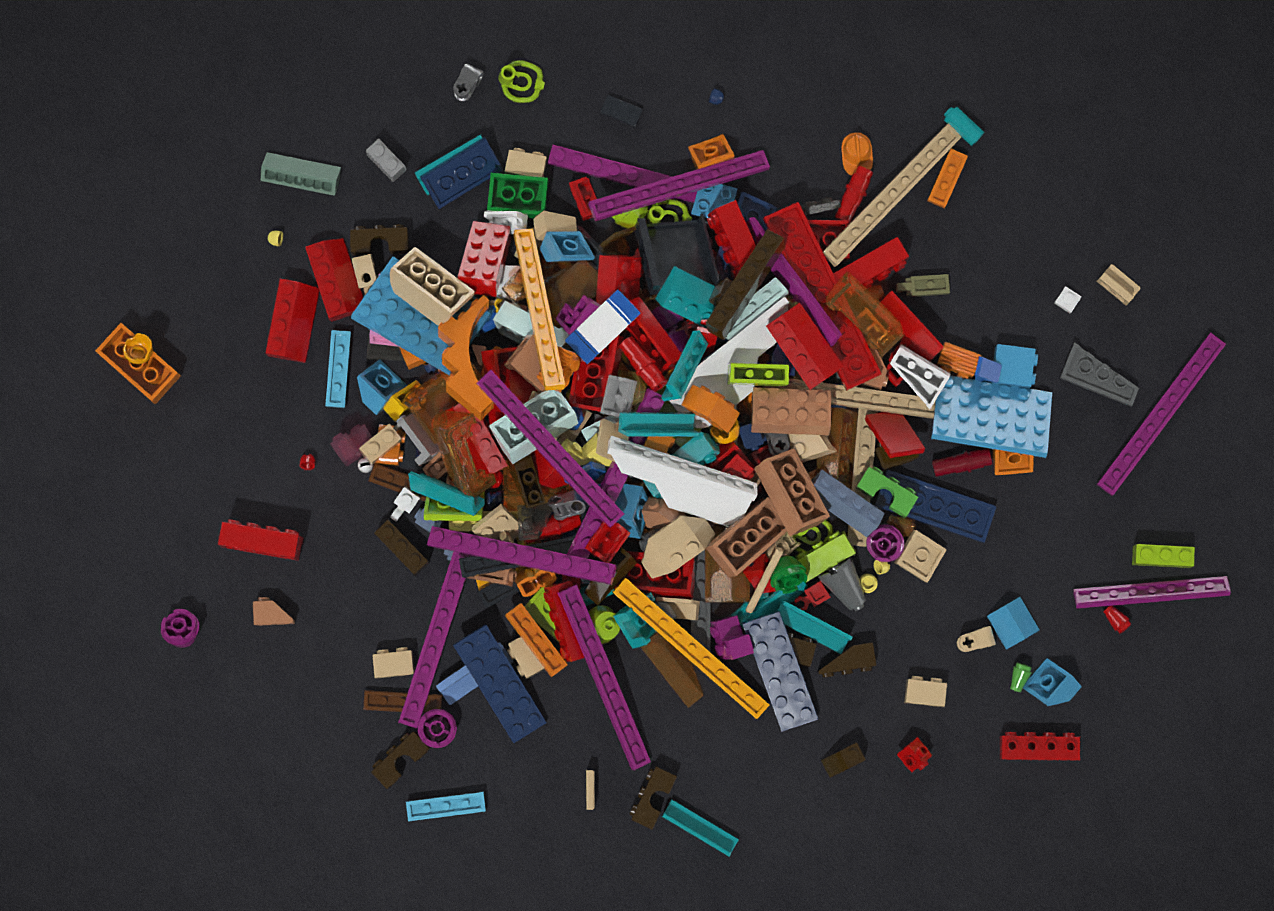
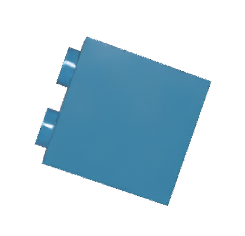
M997 344L994 350L993 361L1001 364L1002 368L998 383L991 382V384L1028 389L1031 387V384L1034 385L1036 373H1033V366H1037L1038 354H1035V349Z

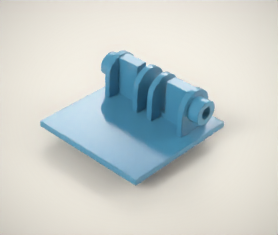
M719 184L697 191L691 214L696 216L704 214V218H708V214L714 209L735 200L737 188Z

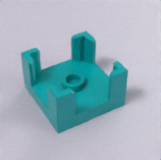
M651 592L645 594L652 602L655 601ZM627 605L613 615L632 649L647 645L651 641L649 637L657 632Z

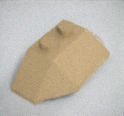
M680 515L648 538L641 563L652 579L672 573L704 551L715 536V532L704 518Z

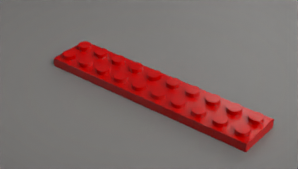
M799 202L765 216L763 220L768 230L784 238L785 249L782 252L783 256L842 334L831 348L844 365L837 373L845 390L848 391L881 376L882 373Z

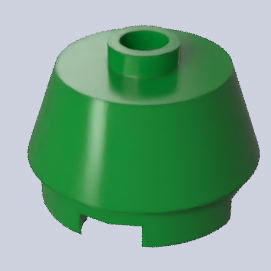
M781 557L770 577L771 586L775 588L776 592L780 590L783 594L798 590L797 586L799 584L807 582V570L795 557Z

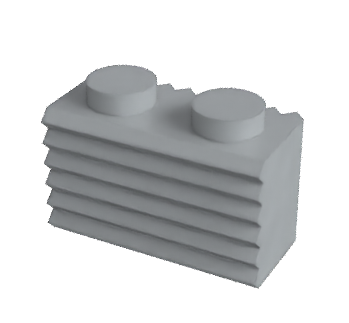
M377 139L366 150L367 156L373 160V163L378 165V168L392 182L397 180L406 171L405 165L380 139Z

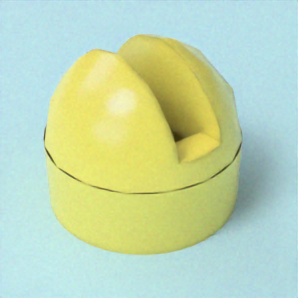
M270 232L268 235L269 243L274 246H281L283 232Z
M874 561V569L877 574L881 575L889 571L891 565L888 562Z

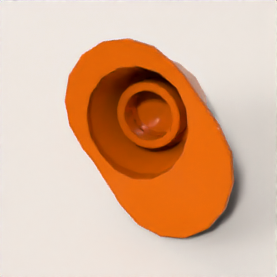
M851 133L842 142L843 166L849 175L853 176L858 166L871 170L873 165L870 139L862 133Z

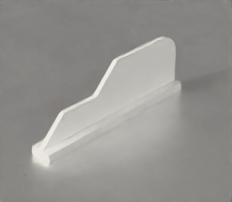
M785 296L697 366L682 399L669 400L678 413H691L681 404L692 385L699 388L703 385L710 389L713 394L716 391L725 397L724 400H728L734 405H737L753 392L754 385H727L728 365L730 363L757 364L758 357L777 343L766 325L788 311L789 301ZM695 415V428H706L712 425L704 418Z
M611 436L608 441L607 453L612 455L621 473L655 483L669 508L718 524L731 525L745 515L749 505L757 497V483L614 436Z

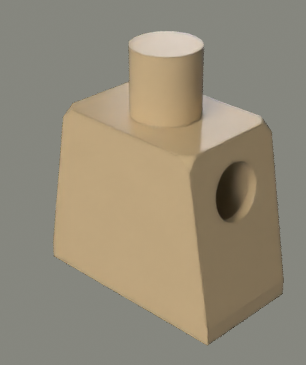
M372 254L352 258L358 287L364 288L365 295L377 279ZM367 273L371 279L369 282H365L363 277Z

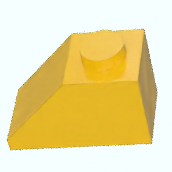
M415 380L392 395L383 409L396 422L401 416L408 415L429 393Z

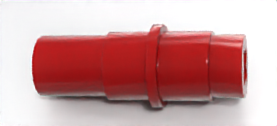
M862 166L857 167L849 184L845 186L846 191L834 217L835 219L849 220V224L851 223L863 196L866 197V190L873 175L871 170Z
M631 336L622 341L619 348L636 370V375L641 377L653 392L662 389L666 385L667 380L657 367L656 361L650 358L634 337Z
M551 515V518L521 528L523 540L527 545L542 539H549L555 536L561 537V534L573 531V529L581 526L579 515H574L563 520H556L554 515Z

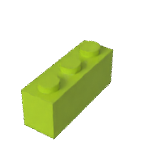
M730 363L728 365L727 385L787 386L789 385V365Z
M836 531L828 536L830 539L827 541H818L812 545L813 549L806 552L803 550L796 555V559L807 570V581L856 553L854 546L844 531Z
M1136 544L1133 546L1132 565L1191 568L1194 567L1195 547Z

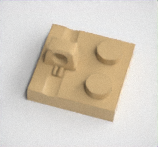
M500 504L473 525L472 531L477 536L514 543V539L521 535V528L525 527V525Z
M913 530L904 545L902 554L894 563L928 583L946 549L917 530Z

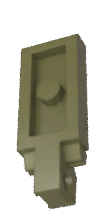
M948 274L906 278L905 283L896 284V293L906 292V296L911 297L950 294Z

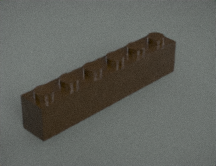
M768 229L766 230L706 321L708 332L723 340L726 339L785 249V241L782 236Z

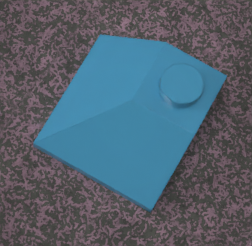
M580 231L546 232L540 247L546 262L594 260L595 258Z
M378 360L357 377L362 401L376 415L384 410V406L392 395L407 386L381 360Z
M1047 658L1027 680L1023 689L1047 706L1070 701L1082 686L1071 674Z

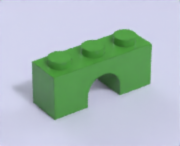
M868 467L856 489L871 498L880 489L890 491L893 501L889 509L906 518L918 499V496L915 495L916 492L909 487H901L899 485L900 482L893 477L888 479L883 476V471L877 467Z

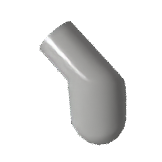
M654 601L673 620L677 618L667 602Z

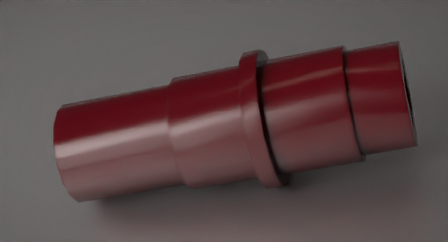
M989 448L968 452L964 450V453L932 460L935 477L965 471L970 473L971 470L992 465Z

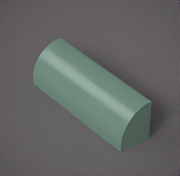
M267 152L261 166V181L335 196L341 167Z

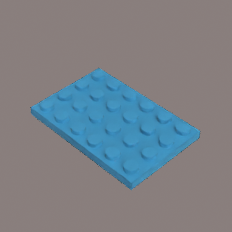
M392 257L352 313L351 319L450 376L452 372L442 365V353L450 346L438 337V325L393 292L390 283V270L399 260ZM468 301L452 317L457 320L463 311L466 312L470 308L472 302ZM486 311L479 319L473 331L469 347L489 319L490 312Z
M950 376L935 400L931 439L1046 458L1048 453L1052 392L991 384V382L986 381L980 382L974 379Z

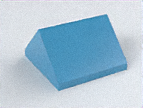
M1020 597L987 616L1006 649L1039 631L1038 626Z

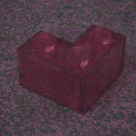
M358 424L353 427L349 435L347 433H339L332 438L333 442L330 444L346 466H349L363 456L359 448L373 437L364 424L362 426Z

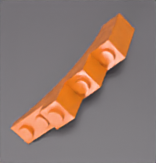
M484 295L480 299H475L466 312L463 311L457 320L451 317L447 322H441L438 326V337L450 346L442 353V365L453 373L446 380V392L480 421L494 408L492 400L476 384L478 380L472 369L469 356V344L473 331L479 319L489 309V299Z

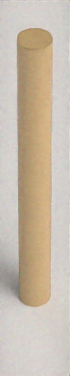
M776 548L745 609L748 613H753L784 552L782 548Z

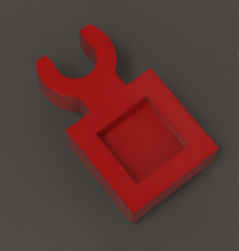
M819 580L804 590L806 596H798L794 601L795 603L800 600L804 601L805 604L800 609L805 611L808 608V604L812 603L816 607L831 596Z

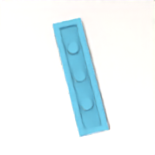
M331 331L326 407L345 408L351 343L350 331Z
M484 792L406 802L408 821L486 811Z

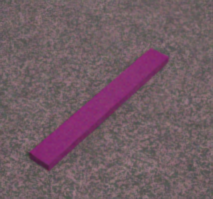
M752 217L749 218L746 224L757 246L765 230L756 218ZM781 253L771 271L788 290L794 302L802 304L831 347L834 346L842 335Z
M1227 576L1074 589L1073 591L1076 609L1230 596L1231 593Z

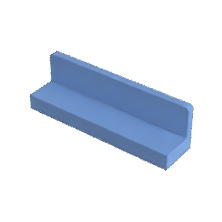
M499 642L498 645L505 654L509 663H513V660L511 659V657L509 656L501 642ZM464 666L436 685V687L448 704L452 705L478 687L467 667Z

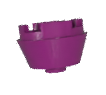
M661 305L651 311L663 329L668 332L678 329V324L684 321V317Z
M879 525L878 528L867 536V550L878 561H894L903 552V536L893 526Z
M173 610L174 613L170 614L167 618L164 617L162 620V637L165 641L176 647H188L197 638L199 621L188 610Z
M430 710L421 717L418 723L420 739L432 748L447 746L456 735V722L453 716L445 710Z

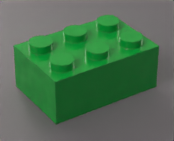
M491 173L487 212L518 211L528 215V218L534 219L541 212L546 211L548 178Z

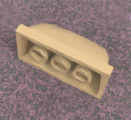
M416 247L408 252L390 270V283L393 292L438 326L441 322H447L475 293L474 290Z

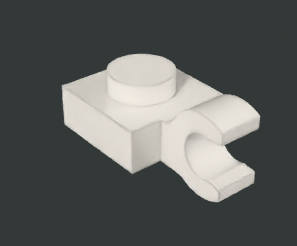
M405 486L393 502L398 507L390 518L397 521L404 511L410 513L421 497Z

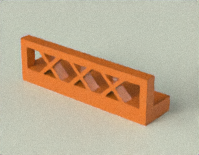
M522 603L505 615L551 677L568 665Z

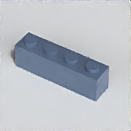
M821 470L811 479L824 506L831 513L866 537L878 528L885 513L824 470Z

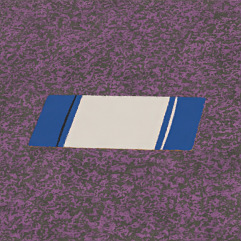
M617 290L567 337L565 342L586 364H589L641 313Z

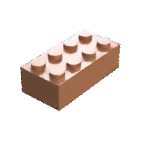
M753 388L751 432L829 435L831 428V390Z
M794 448L767 458L754 468L789 536L818 526L830 517Z
M766 497L756 502L746 511L742 518L731 524L709 543L706 550L729 578L735 577L783 536L787 530L769 497Z

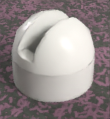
M365 457L358 461V468L363 473H369L374 465L371 466L370 464L361 467L360 464L368 462Z

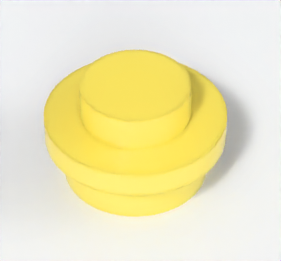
M864 574L859 578L864 593H871L877 588L878 583L875 576Z

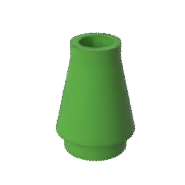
M1018 662L1016 666H1013L1011 690L1022 691L1032 674L1030 672L1032 667Z

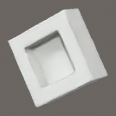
M1065 286L1055 304L1071 313L1081 296Z

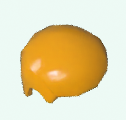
M136 333L133 338H128L123 348L125 358L134 364L147 362L153 353L151 339L141 333Z
M736 419L729 433L712 426L710 434L716 443H731L738 438L740 426Z

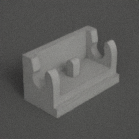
M609 375L600 413L619 418L620 412H630L637 381Z

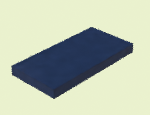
M484 137L421 175L420 179L437 208L440 209L488 180L491 173H499L503 168Z

